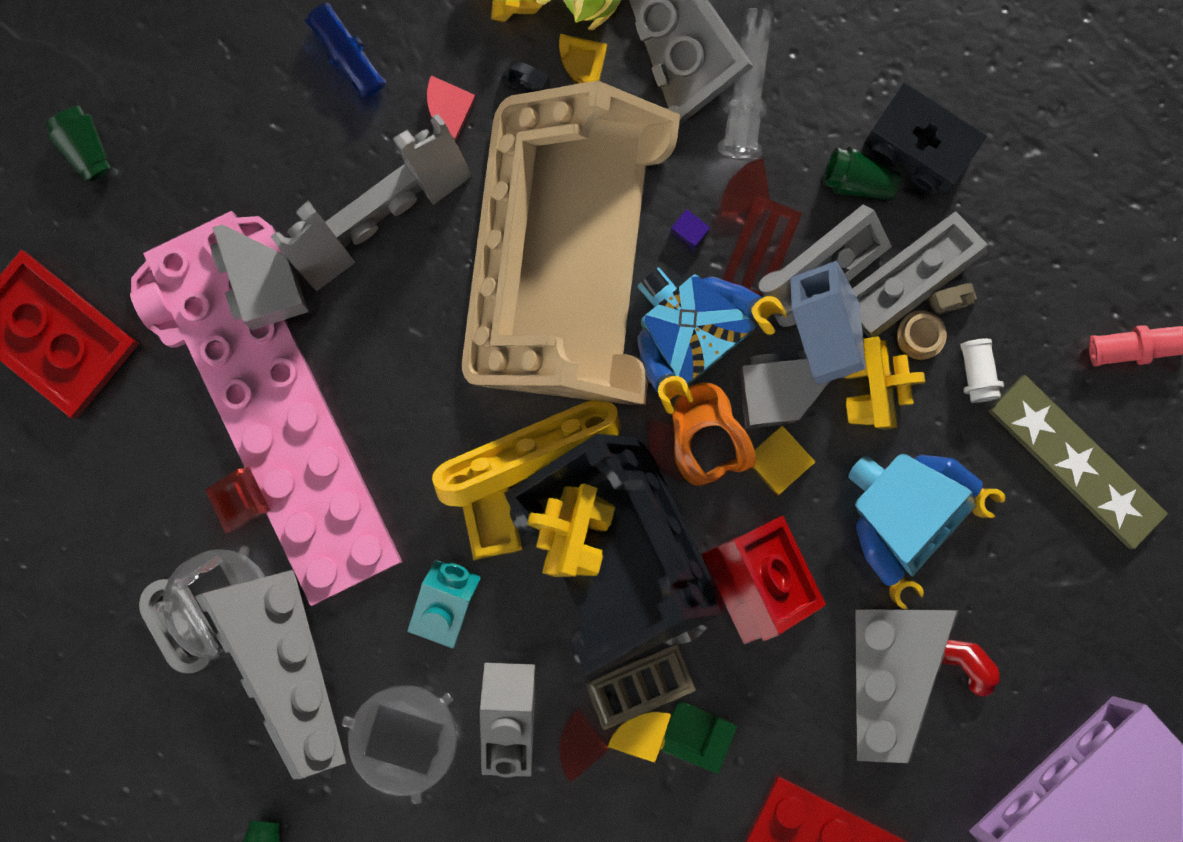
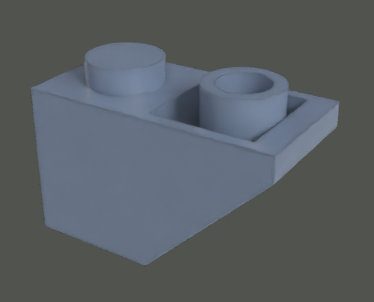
M838 261L790 277L792 312L813 378L817 385L866 369L860 303Z

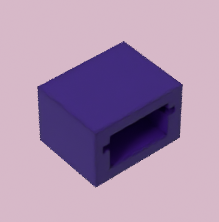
M688 209L684 211L671 227V232L693 250H695L710 230L707 224Z

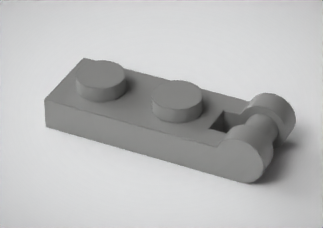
M865 205L860 206L781 271H774L761 279L759 289L763 297L772 296L777 298L788 313L787 318H784L779 313L773 314L780 326L789 327L796 324L792 312L790 277L838 261L849 282L892 247L875 210Z

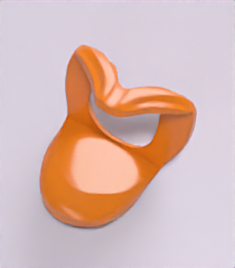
M697 383L690 386L689 390L693 401L689 403L685 396L680 395L674 402L673 409L675 412L672 413L674 458L685 480L692 485L702 486L720 479L727 471L742 472L753 468L756 462L753 444L747 432L733 417L731 403L725 392L717 385L711 383ZM719 426L730 435L737 459L723 462L705 473L692 453L691 441L694 434L702 428Z

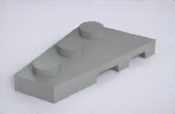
M856 609L857 761L908 763L911 761L929 705L928 702L933 686L940 671L945 655L944 652L959 610Z

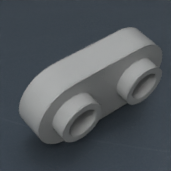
M162 579L149 584L141 594L139 609L142 618L168 664L181 673H195L209 667L217 656L218 641L190 589L184 583L174 579ZM167 595H172L177 602L176 609L172 613H167L162 607V601ZM190 638L197 639L201 644V650L197 656H191L186 650V644Z

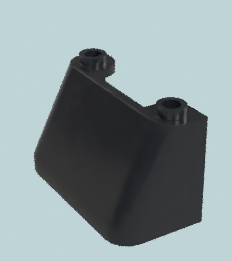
M595 434L504 493L511 508V520L516 528L534 537H539L540 530L527 525L529 514H544L548 498L561 501L563 489L566 486L580 487V484H587L598 488L596 496L615 506L612 522L607 531H596L588 528L584 545L602 550L603 558L598 575L563 577L584 624L573 631L571 651L577 663L583 667L586 675L605 671L690 631L722 613V599L654 458L638 439L626 436Z

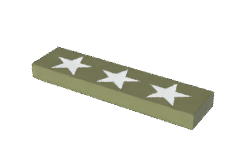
M1026 375L1020 376L1001 398L987 410L1128 549H1135L1168 515L1138 483Z

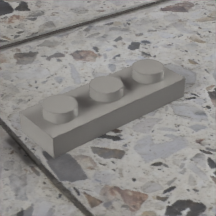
M956 211L853 288L860 303L862 331L868 338L880 335L987 254L988 244Z

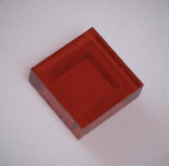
M249 466L237 469L205 489L226 534L239 530L270 511Z

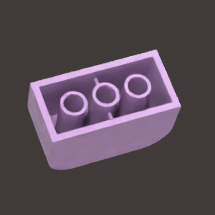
M1112 696L972 827L969 832L978 842H1183V744L1146 704Z

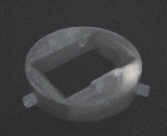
M241 546L238 553L218 549L206 551L189 558L169 578L165 587L163 602L156 603V611L163 612L167 628L172 637L183 649L192 655L209 660H222L232 657L230 652L225 653L221 644L217 645L182 589L197 580L200 573H206L218 565L221 566L232 586L265 577L261 569L252 560L247 558L250 553L248 547Z
M408 685L394 686L370 697L359 708L354 718L344 716L342 726L350 728L348 736L350 758L361 778L371 787L385 794L395 796L410 795L412 804L422 802L420 793L435 785L444 776L455 757L458 742L457 728L454 718L447 707L454 700L451 695L446 693L440 699L433 693L420 687ZM380 705L443 725L437 743L439 745L437 756H433L428 775L364 756Z

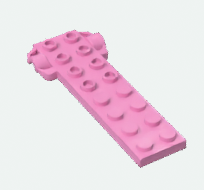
M230 211L143 253L146 262L131 277L132 292L130 297L146 328L157 334L166 346L173 348L186 343L310 606H314L402 563V560L287 320L251 330L243 323L242 318L235 320L232 316L225 295L226 291L232 290L228 273H219L210 249L211 244L217 243L213 227L223 224L282 254L283 252L271 238L276 233L272 225L270 226L259 216L237 218Z

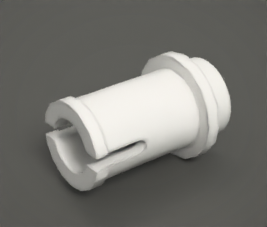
M976 339L960 344L968 386L964 388V393L970 394L971 403L988 402L1001 398L1000 389L1004 387L1003 381H998L992 352V339Z

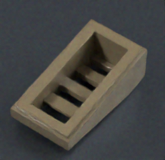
M678 644L585 680V685L603 730L696 691ZM667 659L678 684L677 687L672 689L668 688L659 665L660 662ZM650 667L660 692L650 697L640 672ZM629 675L632 676L641 701L635 704L631 703L622 678ZM613 683L622 709L613 712L604 690V686Z

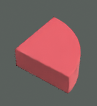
M431 76L427 88V103L432 117L436 114L441 117L455 142H457L476 102V96Z

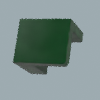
M678 701L672 712L660 748L661 751L719 774L737 725L733 721L694 705Z

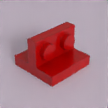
M783 515L701 554L744 644L759 638L765 641L778 636L826 605Z

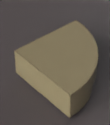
M967 283L935 292L925 302L929 312L941 316L973 305L978 299L972 283Z

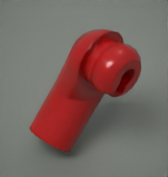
M948 640L942 664L961 666L969 677V689L975 695H991L995 691V685L1000 682L999 668L980 645Z

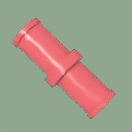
M1142 325L1135 326L1132 332L1102 336L1092 335L1089 338V354L1092 365L1096 367L1103 364L1136 361L1139 365L1152 363L1154 358L1183 355V326L1149 329L1148 326Z

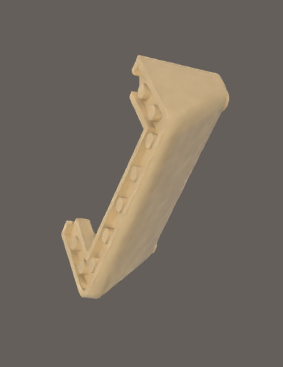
M600 81L512 95L505 98L499 105L492 124L462 356V371L464 378L469 383L488 388L627 405H646L648 379L644 365L639 357L623 354L645 170L648 165L664 162L674 151L678 137L680 114Z

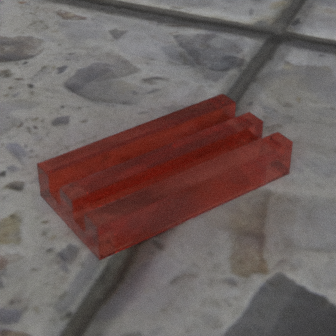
M756 195L722 280L744 286L763 297L761 291L754 290L751 286L780 215L789 218L767 274L780 270L802 212ZM761 209L771 211L743 282L742 284L734 282V276Z

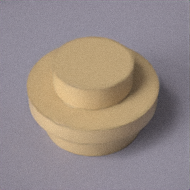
M921 310L912 312L902 319L897 328L896 338L904 354L916 360H926L934 357L943 349L946 343L947 332L944 323L937 315Z

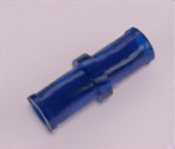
M330 3L318 6L307 15L305 23L311 27L328 51V61L334 68L339 67L362 101L373 97L385 87L384 85L387 82L380 76L362 51L364 44L358 36H351Z

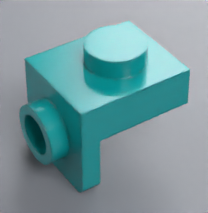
M434 561L421 585L407 632L454 649L472 597L478 587L480 576L467 571L463 566L455 563Z

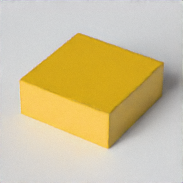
M782 425L755 449L756 462L752 469L776 495H780L810 468L815 461Z

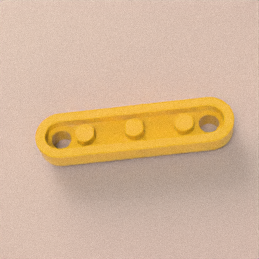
M587 401L442 463L432 476L438 499L443 504L449 506L463 507L470 505L476 500L527 479L595 434L618 436L621 425L616 406L611 402Z

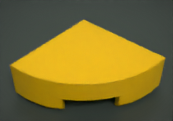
M560 34L559 52L561 63L573 83L581 84L600 81L607 44Z
M649 711L625 721L614 731L607 746L655 763L671 714L663 711Z

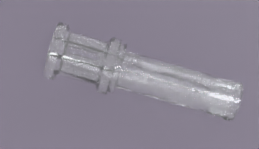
M749 8L743 12L744 20L740 47L754 67L735 81L733 95L729 96L724 103L723 111L727 114L725 138L718 143V152L730 158L756 159L761 156L762 147L758 144L761 119L767 116V106L761 97L772 22L774 21V14L766 9L762 10L759 28H756L758 8Z

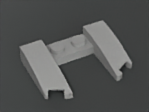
M438 114L434 115L431 119L434 129L433 134L428 129H425L413 138L408 130L396 136L394 141L405 164L325 222L308 201L296 211L302 221L297 222L288 230L291 238L283 237L280 232H276L271 236L278 248L316 291L356 263L344 248L351 242L357 245L370 238L378 229L376 223L391 212L394 216H397L408 210L417 201L415 195L422 190L434 205L472 177L458 145L445 122Z

